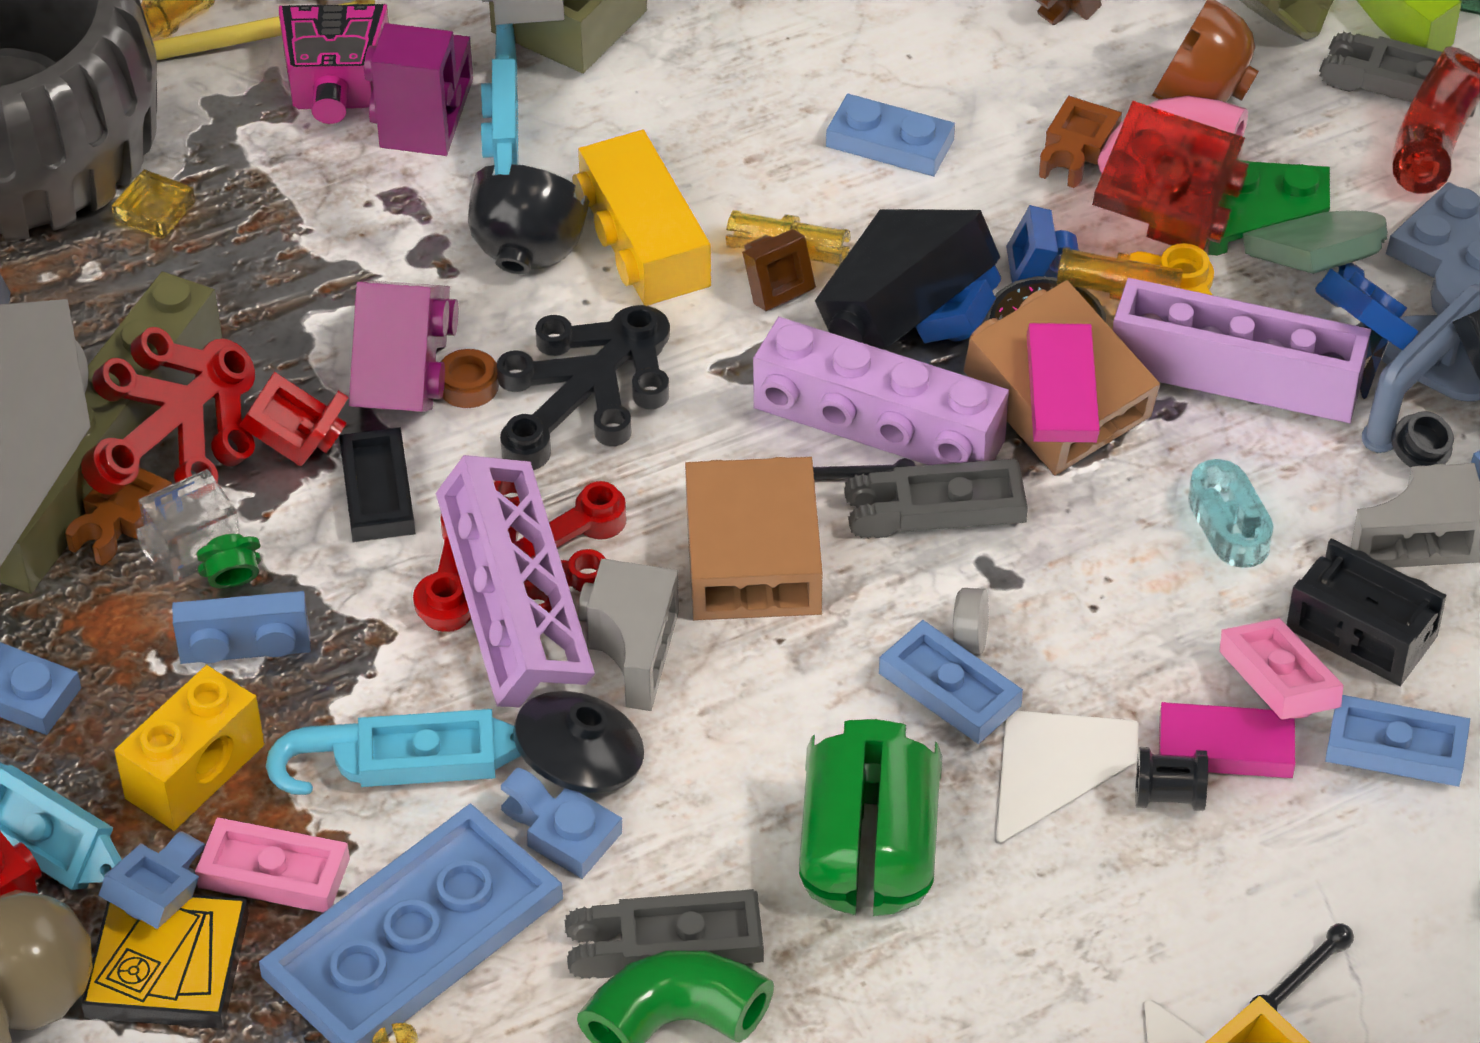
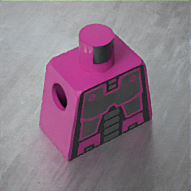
M387 4L279 6L282 42L292 105L298 109H311L314 118L325 124H335L342 121L346 116V109L369 108L373 81L366 80L364 76L365 56L370 45H377L384 24L389 23Z

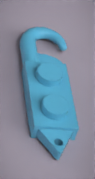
M513 24L496 25L495 59H492V83H481L483 118H492L491 123H481L483 158H494L495 175H509L511 164L519 165L517 55Z
M492 709L362 717L358 718V723L302 727L289 731L275 741L268 751L266 770L269 779L280 790L293 795H308L313 790L312 784L296 780L286 771L287 762L298 754L334 752L335 764L341 775L351 782L361 783V787L496 778V769L521 755L514 741V725L493 718Z
M0 762V831L12 846L22 842L30 850L42 872L71 890L87 889L89 883L103 882L105 874L110 871V866L113 868L122 860L110 838L113 827L13 765H4Z

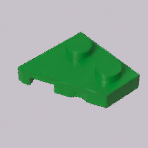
M1212 159L1208 255L1218 256L1227 253L1228 243L1242 239L1243 233L1318 213L1329 212L1330 167Z

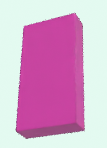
M1029 323L1026 336L1033 441L1097 443L1100 429L1091 324Z
M1161 702L1159 755L1193 756L1196 750H1207L1208 773L1293 778L1295 769V718L1281 720L1270 709Z

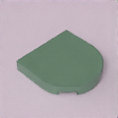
M1332 211L1243 233L1245 254H1249L1251 257L1315 274L1377 254L1382 249V243H1385V240H1387L1388 231L1386 218L1378 213L1368 211Z

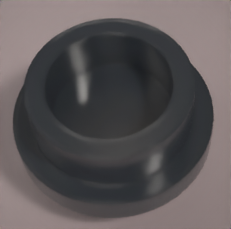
M1421 411L1403 417L1393 429L1391 441L1395 453L1407 466H1431L1434 464H1446L1449 461L1453 450L1454 435L1451 427L1442 417L1432 412Z

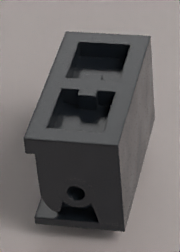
M1331 538L1328 541L1326 556L1319 557L1301 580L1299 579L1293 586L1286 625L1295 634L1401 687L1438 637L1447 595L1430 587L1422 580L1411 578L1373 559L1363 551L1350 548Z

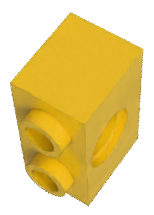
M206 664L114 749L125 799L175 831L265 745L257 696Z

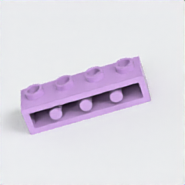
M1133 278L1127 279L1113 322V331L1159 382L1351 423L1363 379L1371 329Z
M779 316L753 357L754 409L926 465L995 460L1005 441L1009 389Z

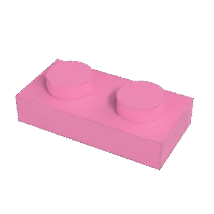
M1280 618L1223 629L1221 631L1220 653L1281 720L1305 718L1312 713L1341 707L1344 685Z
M217 817L195 874L199 876L197 881L198 888L324 913L334 903L348 866L350 855L348 843Z

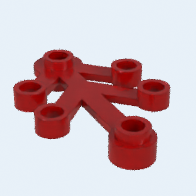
M150 327L138 335L131 343L130 350L134 361L140 367L147 370H155L160 366H165L194 374L195 379L188 385H182L138 375L133 367L121 358H111L94 372L92 383L94 389L102 398L108 401H118L124 398L161 407L125 438L103 439L87 451L81 463L82 473L86 482L97 492L106 495L116 494L136 479L139 472L140 458L178 427L179 467L175 471L174 481L180 492L195 486V491L184 496L198 499L212 490L218 483V471L215 465L205 457L203 404L212 397L215 398L218 434L213 437L211 442L215 458L225 466L234 467L251 456L255 449L252 434L239 426L242 421L240 396L249 391L253 386L255 368L248 353L231 340L215 339L200 350L174 344L166 331L158 327ZM147 342L156 348L158 355L149 349ZM109 373L117 377L120 386L112 382ZM228 439L236 444L238 452L232 449ZM191 470L198 474L202 484L195 481Z
M495 480V488L503 496L509 493L517 494L514 482ZM592 482L579 493L574 508L549 522L557 548L581 533L594 539L612 538L618 535L626 525L625 497L609 482ZM518 496L506 497L517 507L520 504ZM441 514L440 521L444 545L438 572L424 577L417 584L413 593V602L417 615L427 626L437 631L450 632L465 626L470 621L471 615ZM510 526L508 532L511 542L534 559L536 554L533 544L525 537L517 541L519 532ZM583 549L575 552L569 561L561 560L568 586L581 592L585 582L594 584L601 558L606 559L604 555L593 549ZM583 569L596 570L595 572L590 574H584L579 572ZM526 579L524 586L527 596L532 600H543L544 603L539 605L550 613L552 607L549 597Z

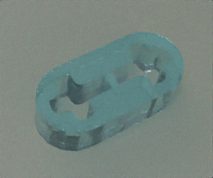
M1222 459L1207 460L1198 464L1192 471L1188 502L1213 550L1223 562L1231 566L1247 568L1263 563L1269 556L1274 526L1269 513L1246 473L1238 465ZM1220 493H1228L1227 502L1223 500ZM1235 524L1237 525L1241 533L1233 534V528Z

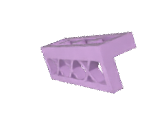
M463 455L437 490L436 496L496 705L520 708L540 682L586 685L595 675L531 462ZM493 480L514 482L520 501L518 507L496 490ZM510 526L533 544L536 554L534 559L511 542L508 532ZM526 579L549 597L552 607L550 613L527 596L524 586ZM544 633L563 648L568 661L546 660L540 635Z

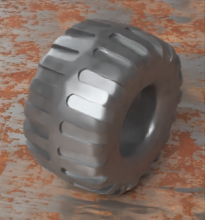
M0 0V234H3L5 242L29 238L28 229L50 224L51 229L55 231L75 223L77 211L87 207L94 212L104 207L115 197V184L122 186L129 184L141 169L144 162L143 155L150 151L157 129L156 50L140 0Z

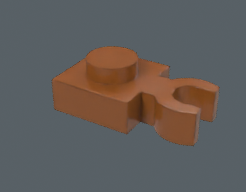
M1068 95L1046 131L1045 148L1040 155L1039 177L1046 179L1052 169L1064 167L1069 169L1067 186L1072 188L1078 186L1083 180L1085 161L1098 165L1099 155L1109 136L1121 123L1122 112Z
M139 467L136 479L116 494L106 495L92 489L83 499L86 515L73 520L66 529L65 534L69 550L76 553L85 542L96 540L92 546L95 562L99 565L108 563L117 553V539L122 534L138 540L158 518L155 503L174 495L172 482ZM172 501L162 505L163 512Z

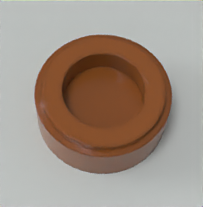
M461 349L448 354L440 361L444 362L445 384L442 398L447 403L460 408H474L488 403L497 394L499 389L497 363L488 353L477 349Z

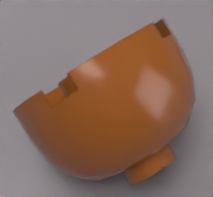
M1207 0L1152 96L1157 99L1194 96L1227 102L1233 96L1242 101L1259 72L1249 66L1254 55L1255 43L1253 33L1244 19L1220 2Z

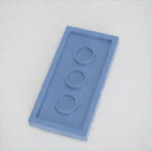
M470 803L259 961L261 977L330 1043H378L563 900L562 883Z

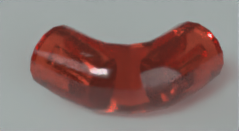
M1452 46L1444 49L1417 91L1396 136L1392 161L1393 175L1397 183L1407 191L1416 194H1427L1440 189L1448 181L1452 171V155L1456 142L1466 121L1480 100V60L1462 49Z

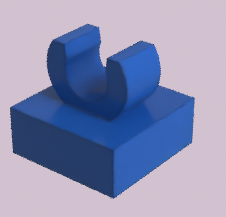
M1029 205L1006 245L1012 283L1036 276L1064 279L1067 275L1064 257L1059 255L1077 258L1079 254L1076 235L1065 230L1055 231L1052 210Z

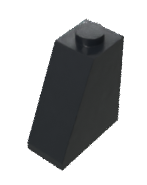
M880 209L817 296L815 303L829 333L879 349H887L995 266L1000 259V255L981 210Z

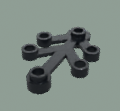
M635 305L617 312L610 322L572 326L567 318L560 315H548L541 318L535 326L536 346L545 355L559 356L568 352L570 348L604 347L596 355L533 361L529 354L518 350L506 352L497 360L498 383L507 391L521 392L534 385L566 382L532 415H516L507 422L500 434L502 459L531 462L533 470L544 466L551 456L550 433L593 392L597 408L594 414L595 438L606 446H619L626 443L632 433L631 414L621 405L616 370L626 360L633 361L636 373L632 378V398L639 407L657 409L667 403L669 400V378L664 371L659 369L657 356L662 352L670 337V323L666 315L654 307ZM559 334L560 336L550 337L548 335ZM512 370H522L521 372H518V373H511V372H509V371H512ZM646 387H656L657 389H655V390H645L644 388H646ZM611 423L619 424L616 427H607L605 425Z

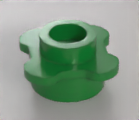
M225 534L212 539L196 553L198 560L203 562L198 566L199 575L207 577L210 586L220 589L234 588L252 581L259 574L258 564L261 562V557L258 552H255L261 546L259 539L254 536L243 537L240 534Z

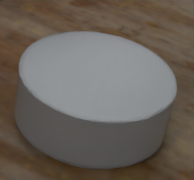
M961 588L955 600L953 641L974 654H982L986 644L989 612L986 589Z

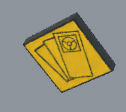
M193 895L187 903L158 929L142 920L131 917L123 909L107 901L92 960L93 968L81 1004L84 1017L224 1029L249 916L247 899Z

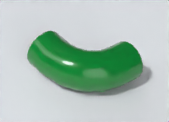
M666 950L631 962L598 988L578 1013L577 1022L579 1028L592 1043H646L663 1025L676 1020H695L710 1026L735 1042H742L750 1036L763 1019L773 996L774 983L771 979L743 963L709 951Z

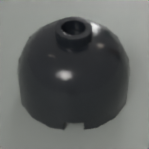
M511 164L509 175H492L495 165L485 166L475 174L468 210V224L471 236L487 255L496 260L495 264L500 269L513 274H527L531 269L546 268L562 261L577 246L583 232L590 201L586 195L581 202L574 197L575 184L549 171L526 165Z

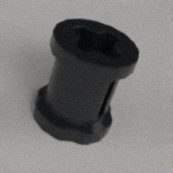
M1149 747L1138 748L1135 786L1136 808H1147L1150 802L1191 804L1194 811L1205 810L1208 786L1207 750H1196L1193 756L1152 754Z

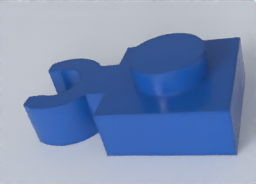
M993 266L915 326L924 343L944 339L956 342L965 340L972 335L975 329L982 324L996 300L993 290L1001 282V275L996 266Z

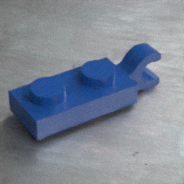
M1353 262L1338 266V273L1330 269L1322 281L1315 287V291L1319 296L1335 307H1342L1360 322L1401 350L1415 338L1419 331L1401 319L1407 307L1365 278L1363 269Z

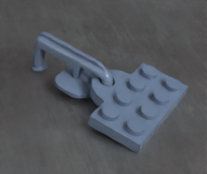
M1447 182L1390 235L1386 255L1434 278L1430 295L1432 308L1437 315L1401 317V319L1419 332L1403 350L1391 342L1387 345L1382 357V361L1387 366L1383 368L1379 376L1368 425L1364 427L1362 432L1363 444L1370 451L1376 453H1385L1393 449L1391 435L1397 424L1404 394L1417 381L1455 400H1480V380L1453 324V321L1480 309V197L1474 191L1456 186L1450 182Z

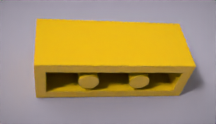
M642 129L578 148L579 173L572 176V182L576 185L575 195L580 202L585 195L589 199V207L594 214L597 236L604 247L611 245L614 250L617 270L625 286L633 285L645 306L711 287V244L645 130Z

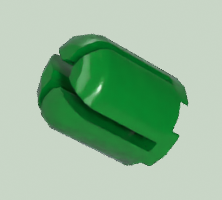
M879 719L844 721L843 734L825 738L816 745L815 734L811 737L806 751V781L799 875L812 899L833 910L856 916L864 804H878L873 917L896 914L921 903L934 883L939 781L942 775L943 758L936 741L934 753L924 744L907 738L905 724Z

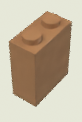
M1068 280L1048 292L1041 289L1032 293L1016 311L1001 320L992 318L985 321L975 329L969 338L964 372L968 377L1009 389L1007 422L1054 476L1152 416L1160 387L1159 381ZM1029 323L1091 324L1100 429L1097 443L1033 441L1026 336Z
M812 457L685 462L693 621L822 615L823 572Z

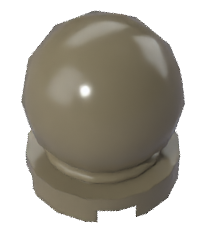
M14 890L0 896V1043H12L9 1029L31 1031L62 1019L86 989L93 968L91 937L70 906L50 896L22 890Z

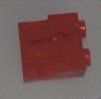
M1132 101L1095 189L1092 205L1148 223L1147 238L1171 246L1181 243L1192 244L1205 251L1209 240L1220 244L1232 211L1222 207L1227 194L1238 198L1244 185L1250 165L1240 161L1245 137Z

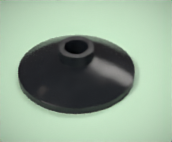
M554 691L538 695L523 705L514 723L513 736L515 745L525 762L545 779L570 790L585 793H604L622 788L636 777L644 759L643 741L634 724L614 706L587 694L571 691Z

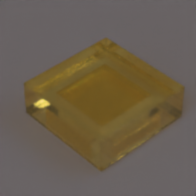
M144 169L112 204L114 220L164 239L195 204L194 189L191 186Z

